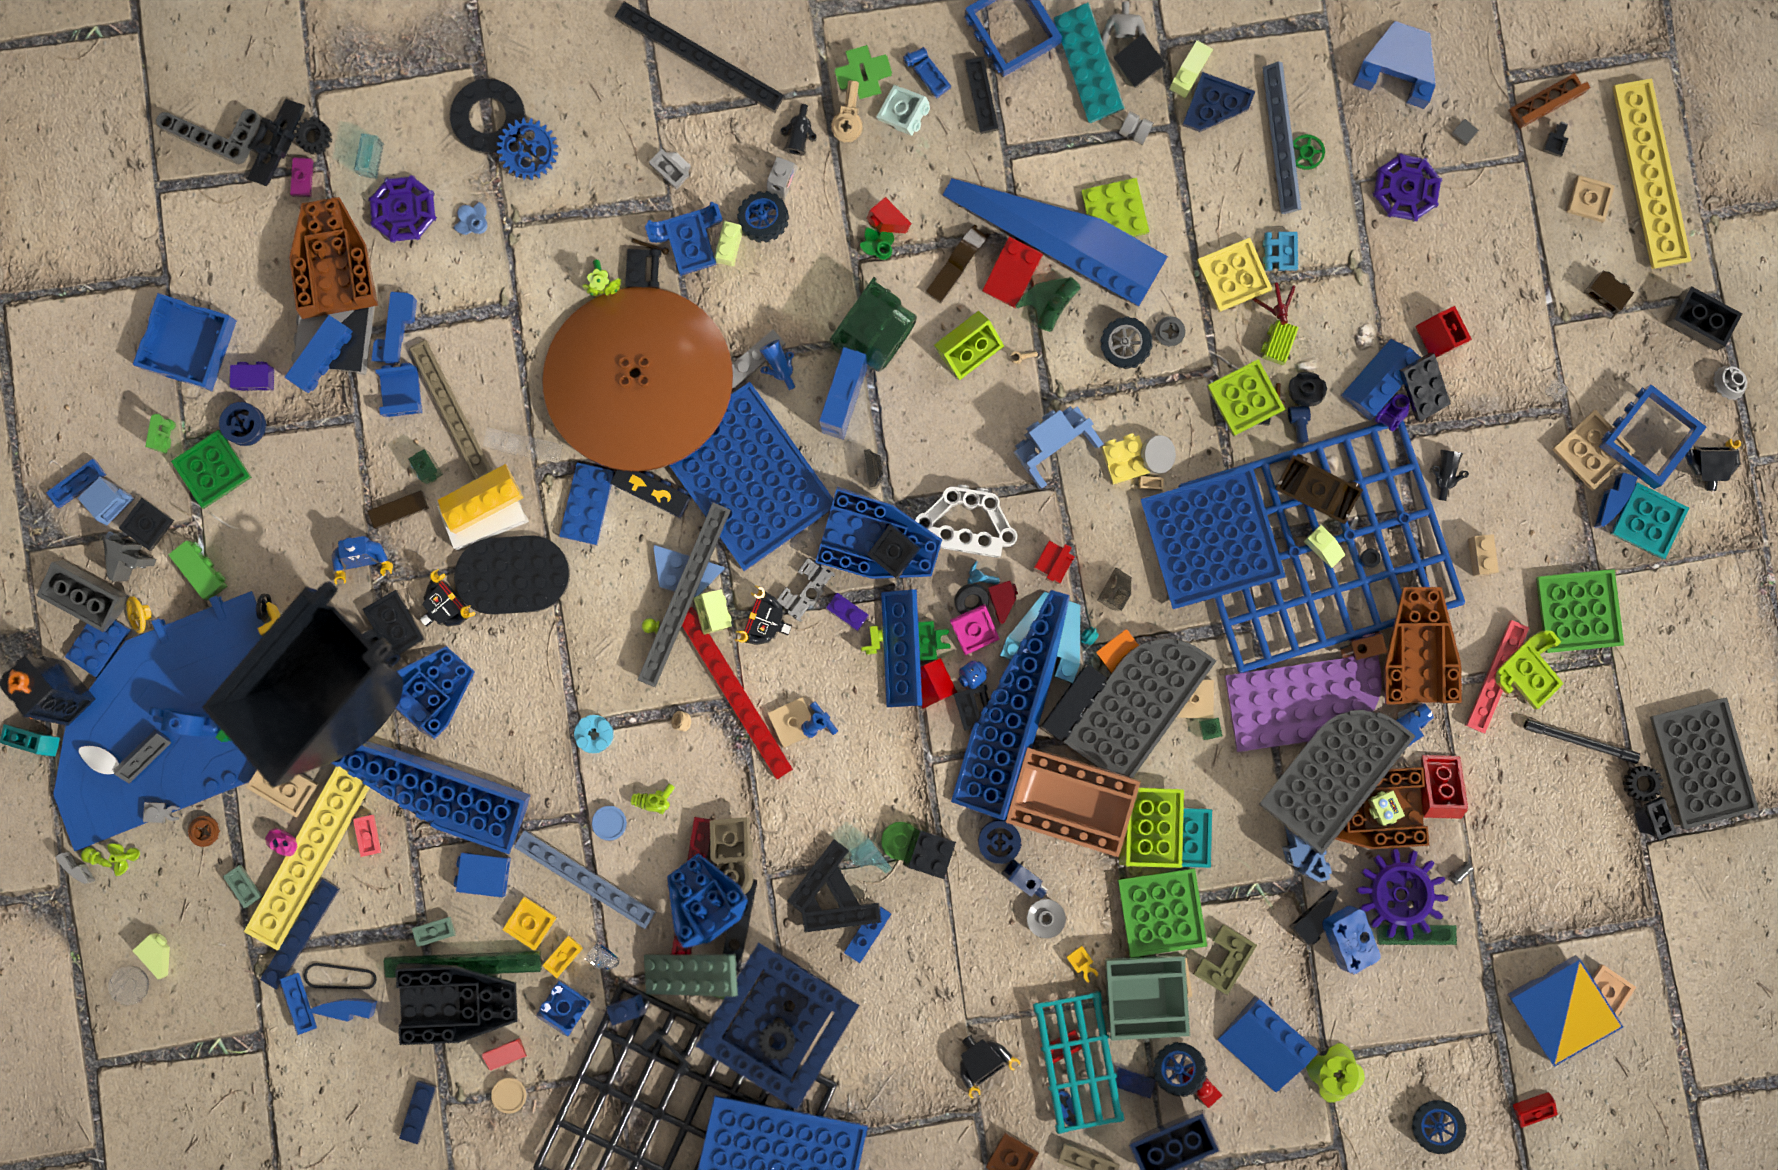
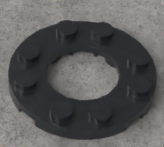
M480 79L469 83L455 96L450 109V123L456 137L465 147L481 154H490L501 150L502 148L498 147L497 143H502L499 135L505 136L502 129L509 131L508 124L510 123L514 127L515 120L519 124L522 123V118L526 121L524 103L519 94L507 83L496 79ZM495 99L505 108V122L498 131L481 133L472 127L470 111L480 100ZM518 128L516 135H509L515 137L516 142L521 137L520 128Z

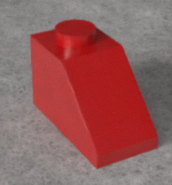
M886 197L871 208L867 215L869 224L879 232L906 234L912 224Z

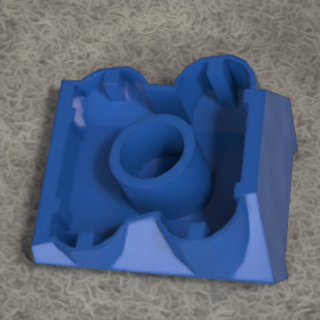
M558 981L545 1002L541 1005L536 1017L568 1037L591 1001Z

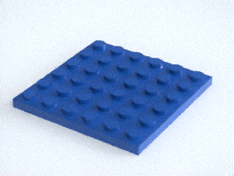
M1253 466L1141 499L1173 610L1286 578Z

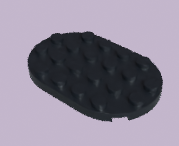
M534 535L488 538L477 541L461 554L454 573L456 590L466 605H471L470 608L489 615L539 612L548 609L556 604L562 595L565 594L570 580V567L564 552L552 541Z

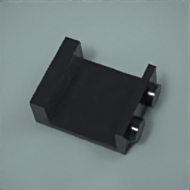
M658 1027L642 1043V1046L648 1050L659 1039L683 1063L673 1076L675 1078L678 1075L683 1076L692 1066L690 1064L692 1058L668 1034Z

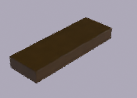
M420 490L368 510V514L373 528L377 529L427 510L429 507L423 491Z

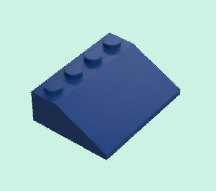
M1257 996L1253 997L1217 1039L1276 1093L1303 1070L1319 1052Z

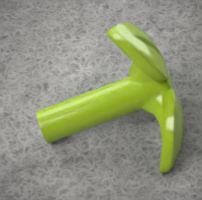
M116 843L107 845L108 851L111 854L109 861L115 863V876H120L127 871L129 867L127 859L134 862L140 856V851L137 848H129L125 854L122 845Z

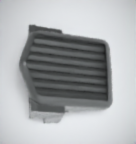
M111 531L104 537L106 571L109 580L114 582L128 581L132 570L136 569V567L145 569L146 566H155L157 559L140 553L141 544L123 539Z

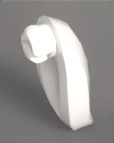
M95 746L79 748L80 756L93 770L103 774H114L113 770L119 763L111 753Z

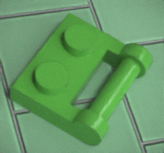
M153 414L150 418L145 447L167 454V450L171 446L170 434L176 427L175 422L171 419H164L162 415Z

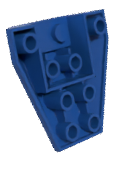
M446 646L397 671L403 680V691L395 709L420 732L435 740L449 726L475 671Z
M699 853L667 876L674 932L682 947L709 943L741 919L748 901L741 887Z

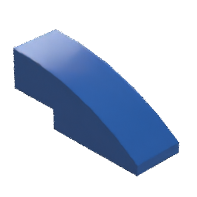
M1626 473L1616 475L1613 489H1608L1603 493L1595 528L1606 526L1622 510L1634 490L1638 479L1637 476Z
M362 998L339 999L313 1007L310 1013L346 1022L352 1020L354 1015L369 1019L374 1016L377 1001Z

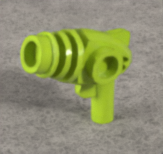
M668 784L663 792L657 790L655 794H633L631 805L663 815L665 810L670 807V802L667 799L675 787L672 784Z

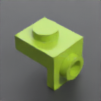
M878 626L870 627L872 646L861 647V652H865L866 655L877 654V650H881L880 641H883L882 630H878Z

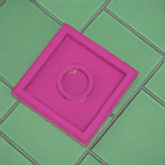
M985 604L950 620L965 655L1000 640Z

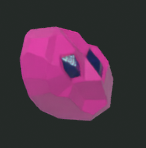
M274 828L269 830L265 838L266 845L280 855H294L297 850L296 839L282 829Z

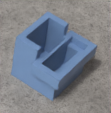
M99 477L78 497V500L97 521L108 525L134 498L128 492Z

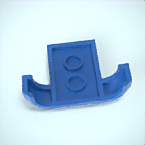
M710 202L709 206L660 222L649 220L645 225L650 242L659 243L670 240L680 276L717 265L706 229L722 222L718 204Z

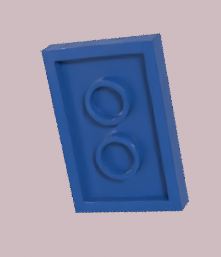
M115 620L105 632L86 624L65 658L98 678L114 657L131 629L118 620Z

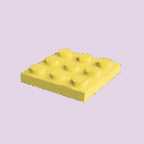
M1250 238L1197 259L1218 312L1272 291L1270 282Z

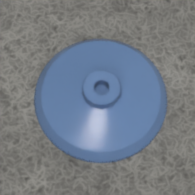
M615 806L600 808L592 819L594 833L606 841L619 838L624 833L627 825L624 813Z

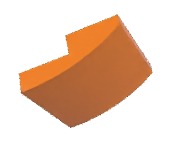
M1125 629L1095 653L1111 674L1123 657L1139 645L1129 631Z

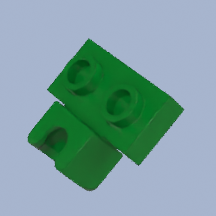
M934 621L918 622L920 661L937 660L936 650L951 649L950 644L941 642V637L948 635L949 629L934 630Z

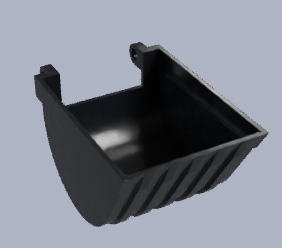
M331 581L323 583L317 590L305 586L202 706L205 712L272 788L292 781L297 775L339 760L359 748L385 724L397 707L402 695L403 680L400 674L393 668L399 661L400 655L394 649H391V644L386 639H381V635L375 629L361 634L330 601L338 590Z

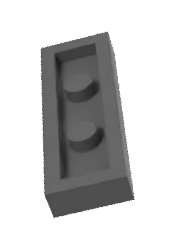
M154 730L113 770L114 774L130 783L171 744L170 739Z

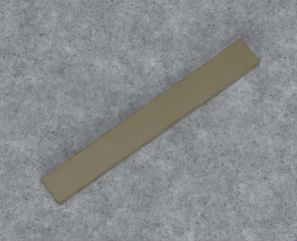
M425 339L410 347L409 350L474 479L476 480L491 472L492 469L428 341Z

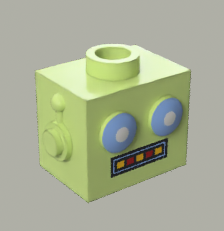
M1381 791L1377 793V796L1368 799L1371 807L1369 809L1373 819L1377 820L1379 825L1393 824L1397 822V819L1405 816L1394 791Z

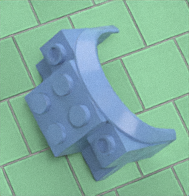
M1070 406L1063 412L1061 410L1048 412L1041 417L1043 419L1041 423L1037 421L1026 428L1028 431L1024 434L1026 441L1022 440L1015 445L1017 449L1013 453L1038 489H1042L1047 484L1039 474L1036 465L1082 433L1095 448H1099L1104 444L1092 428L1094 423L1090 418H1085L1078 406L1073 409Z

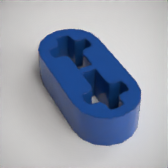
M1058 1090L1059 1095L1062 1094L1064 1097H1068L1065 1099L1068 1106L1064 1107L1063 1103L1060 1102L1064 1122L1068 1126L1076 1125V1120L1072 1122L1071 1119H1066L1069 1117L1068 1109L1074 1114L1071 1095L1066 1090Z

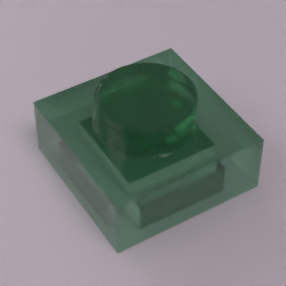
M1219 718L1199 721L1203 740L1223 737Z

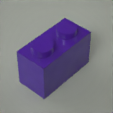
M261 361L256 362V365H249L248 362H237V365H230V388L235 391L274 390V368L268 365V362Z
M836 593L826 607L829 612L857 632L869 617L867 613L839 593Z

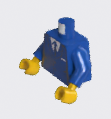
M366 536L346 538L345 540L338 541V547L335 548L331 555L333 569L336 571L334 573V583L336 585L339 578L344 580V584L346 583V573L342 571L343 569L347 570L381 563V575L385 576L386 570H389L390 574H392L393 564L386 561L388 558L382 545L373 542Z

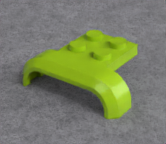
M1540 631L1534 634L1497 670L1495 682L1505 694H1510L1514 690L1511 686L1513 683L1533 709H1539L1564 684L1541 656L1547 649L1557 647L1561 643L1560 639L1553 631Z

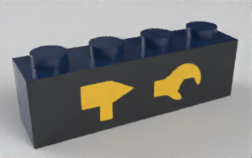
M616 471L611 481L613 486L680 519L682 518L691 500L687 491L679 487L675 490L670 487L671 483L663 479L659 482L653 479L654 475L647 471L643 473L639 471Z

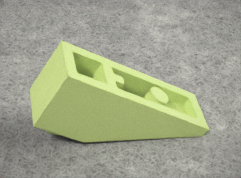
M1196 41L1175 76L1170 90L1186 98L1213 49Z

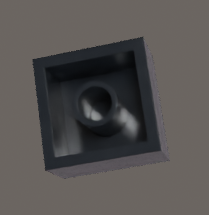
M914 828L903 865L909 869L944 879L956 842Z

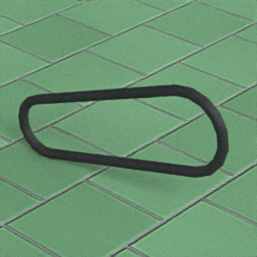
M323 963L309 965L304 973L305 982L313 988L371 989L377 981L375 973L371 970ZM313 966H323L370 973L374 981L370 986L313 985L308 981L307 973Z

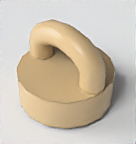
M677 711L672 717L671 724L673 729L687 731L691 725L690 715L686 712Z

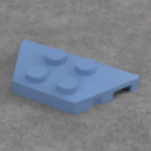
M654 545L659 587L675 592L690 556ZM709 562L694 597L702 594L713 580L724 571L725 567Z

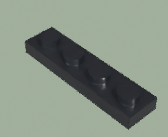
M984 57L965 60V66L980 134L998 131L999 127Z

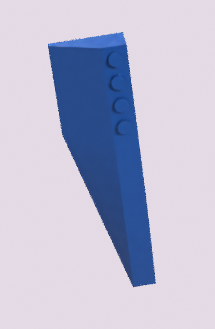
M953 178L943 193V196L1137 306H1140L1168 257L1103 219Z
M1054 590L1049 592L1036 620L1030 626L1031 629L1020 643L1021 646L1017 654H1014L999 680L998 687L993 691L989 703L984 707L981 717L972 728L952 796V803L1001 820H1007L1027 748H1032L1043 712L1070 595Z
M368 741L350 754L332 762L333 765L346 770L347 774L354 778L357 777L363 781V784L385 798L392 799L401 808L411 811L420 820L427 821L436 830L506 854H510L531 797L530 794Z

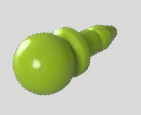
M647 618L642 622V630L645 633H658L660 621L656 622L651 618Z
M87 847L82 850L81 859L84 862L92 865L99 864L103 867H112L109 860L101 857V853L96 852L94 848Z

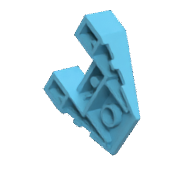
M1044 592L1008 635L1000 657L1011 661L1014 654H1017L1021 646L1020 643L1027 636L1032 622L1036 620L1039 610L1049 593ZM1069 601L1057 657L1060 660L1053 677L1072 684L1080 666V605Z

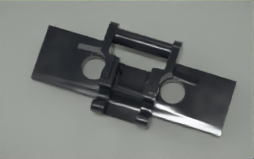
M285 99L274 122L266 118L261 119L262 124L252 144L248 146V149L258 153V156L247 180L267 187L281 158H285L295 138L293 133L304 112V104ZM287 122L286 128L282 129L283 125ZM267 130L273 133L269 145L261 143ZM271 156L270 161L266 163L268 157Z

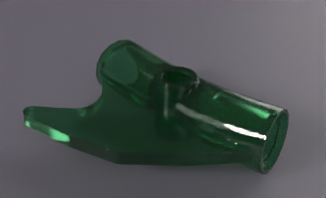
M1072 277L1038 283L1025 293L1015 307L1019 309L1028 305L1033 306L1037 312V327L1052 332L1063 310L1081 289V286Z

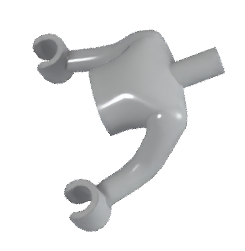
M1128 1L1122 2V14H1113L1109 17L1101 39L1106 51L1105 45L1113 26L1115 28V37L1118 38L1135 37L1136 27L1139 36L1143 33L1147 36L1141 16L1129 14Z

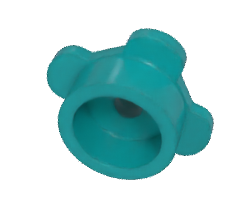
M1092 626L1086 628L1081 635L1080 642H1084V644L1089 646L1092 645L1099 635L1096 632L1097 629H1093Z

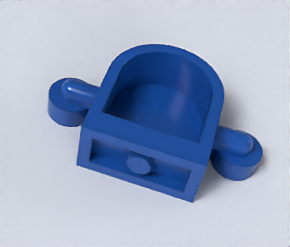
M150 707L149 715L153 716V721L162 723V731L189 736H210V732H216L220 728L209 716Z

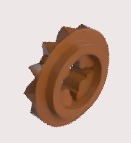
M200 816L195 818L189 825V838L192 843L199 847L213 845L219 839L220 830L218 823L213 817ZM207 826V831L211 835L206 834L202 837L203 832L199 828Z

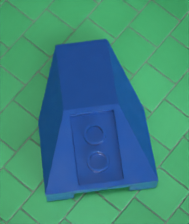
M837 486L815 563L870 579L895 578L867 555L889 524H893L921 548L899 578L932 577L942 539L892 504Z

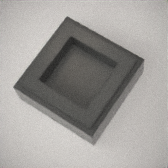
M1464 118L1451 135L1466 146L1479 130Z

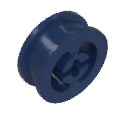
M236 402L227 406L222 412L219 419V428L227 440L239 446H251L260 441L264 436L266 419L264 414L251 404ZM249 412V415H248V416H245V415L239 414V413ZM239 432L242 434H247L242 437H237V433Z
M994 820L987 823L981 829L978 845L982 855L988 861L1004 864L1012 861L1018 855L1021 849V837L1014 825L1006 823L1005 820ZM1004 828L1011 832V839H1008L1004 833H1001V838L1005 841V843L1001 844V850L1004 851L1009 845L1012 846L1007 854L998 856L988 851V845H992L998 851V845L994 843L995 840H998V833L993 834L991 838H987V835L993 829Z

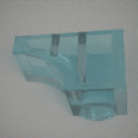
M869 837L850 851L852 854L850 859L855 866L860 865L862 868L865 865H873L883 870L885 874L892 870L890 864Z

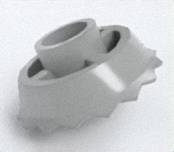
M1723 366L1718 368V371L1714 372L1715 376L1713 378L1717 392L1721 393L1722 397H1727L1728 400L1741 398L1747 387L1745 374L1736 367Z

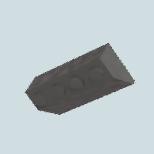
M65 560L51 563L36 595L102 632H105L122 613L129 598V595Z

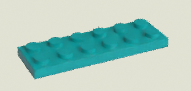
M1087 2L1053 17L1056 27L1062 36L1061 42L1088 122L1091 124L1124 110L1125 107L1090 4Z

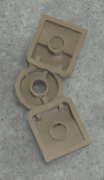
M749 818L710 820L711 860L728 877L735 873L736 878L734 882L741 887L744 894H747L753 884V872L748 865L753 858Z

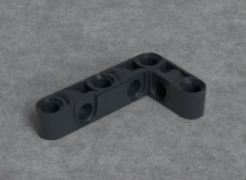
M753 879L751 889L745 894L748 900L747 910L743 912L738 922L727 929L722 955H735L736 978L741 968L757 879ZM732 939L739 941L740 947L738 949H733L730 946Z

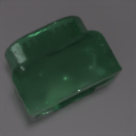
M873 277L831 336V349L840 355L844 347L866 354L867 365L877 372H881L890 363L912 331L917 321V315L901 305V300L891 293V290L878 284L877 278Z

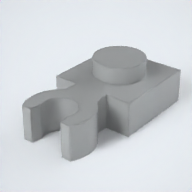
M145 802L143 822L164 823L165 818L170 821L179 820V817L172 816V811L178 810L180 807L170 806L166 809V803Z

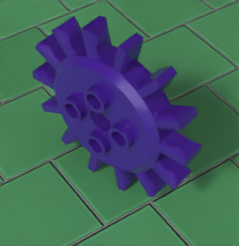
M1398 849L1391 850L1392 864L1386 865L1380 855L1373 857L1380 870L1374 874L1371 870L1362 869L1360 873L1372 880L1370 888L1364 886L1356 888L1357 893L1369 894L1371 901L1368 904H1363L1359 909L1364 912L1374 909L1378 914L1369 926L1376 928L1383 920L1388 922L1389 927L1386 937L1389 938L1394 937L1397 926H1403L1406 940L1413 939L1412 925L1416 923L1425 934L1431 932L1424 918L1429 914L1434 919H1443L1444 916L1432 907L1434 901H1448V896L1435 894L1433 887L1442 884L1445 878L1435 877L1430 880L1426 874L1433 867L1434 862L1432 860L1427 861L1422 868L1415 866L1417 851H1411L1408 855L1407 863H1402ZM1388 881L1392 883L1391 889L1386 886ZM1407 881L1412 883L1411 888L1406 887ZM1398 889L1405 891L1406 896L1403 900H1399L1396 897ZM1389 901L1393 902V908L1388 907ZM1408 901H1412V908L1407 906Z

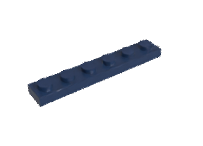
M326 879L321 880L260 978L261 981L276 990L279 989L281 986L279 979L287 976L341 888Z

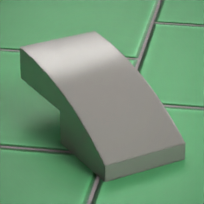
M70 852L61 853L55 857L63 869L76 880L84 884L96 881L87 865H77Z

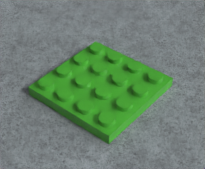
M1615 569L1536 577L1542 631H1553L1561 641L1557 647L1549 648L1545 653L1624 646Z
M1195 868L1118 879L1130 958L1207 946Z

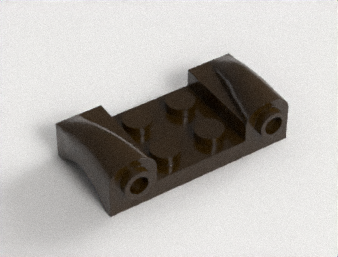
M1300 454L1292 455L1274 490L1342 524H1346L1355 503L1363 492V489L1359 488L1360 484L1352 480L1347 482L1307 462L1308 458Z

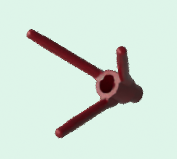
M1275 282L1278 304L1274 308L1257 298L1252 300L1280 320L1281 325H1285L1288 323V307L1296 286H1292L1286 303L1283 304L1279 285Z

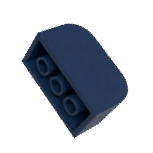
M1203 1110L1189 1113L1133 1138L1129 1144L1140 1170H1177L1220 1152L1219 1145Z

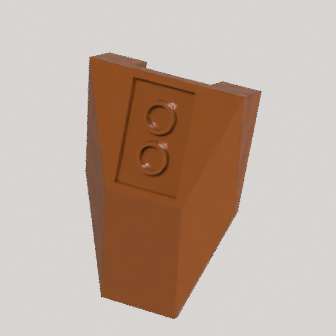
M335 197L302 203L289 257L295 305L301 318L306 319L378 306L367 246L341 198Z
M1423 767L1390 769L1335 840L1368 849L1429 846L1428 826H1424L1421 787H1425ZM1381 791H1394L1405 816L1397 819V822L1393 824L1379 825L1377 820L1373 819L1369 809L1371 807L1368 799L1377 796V793Z

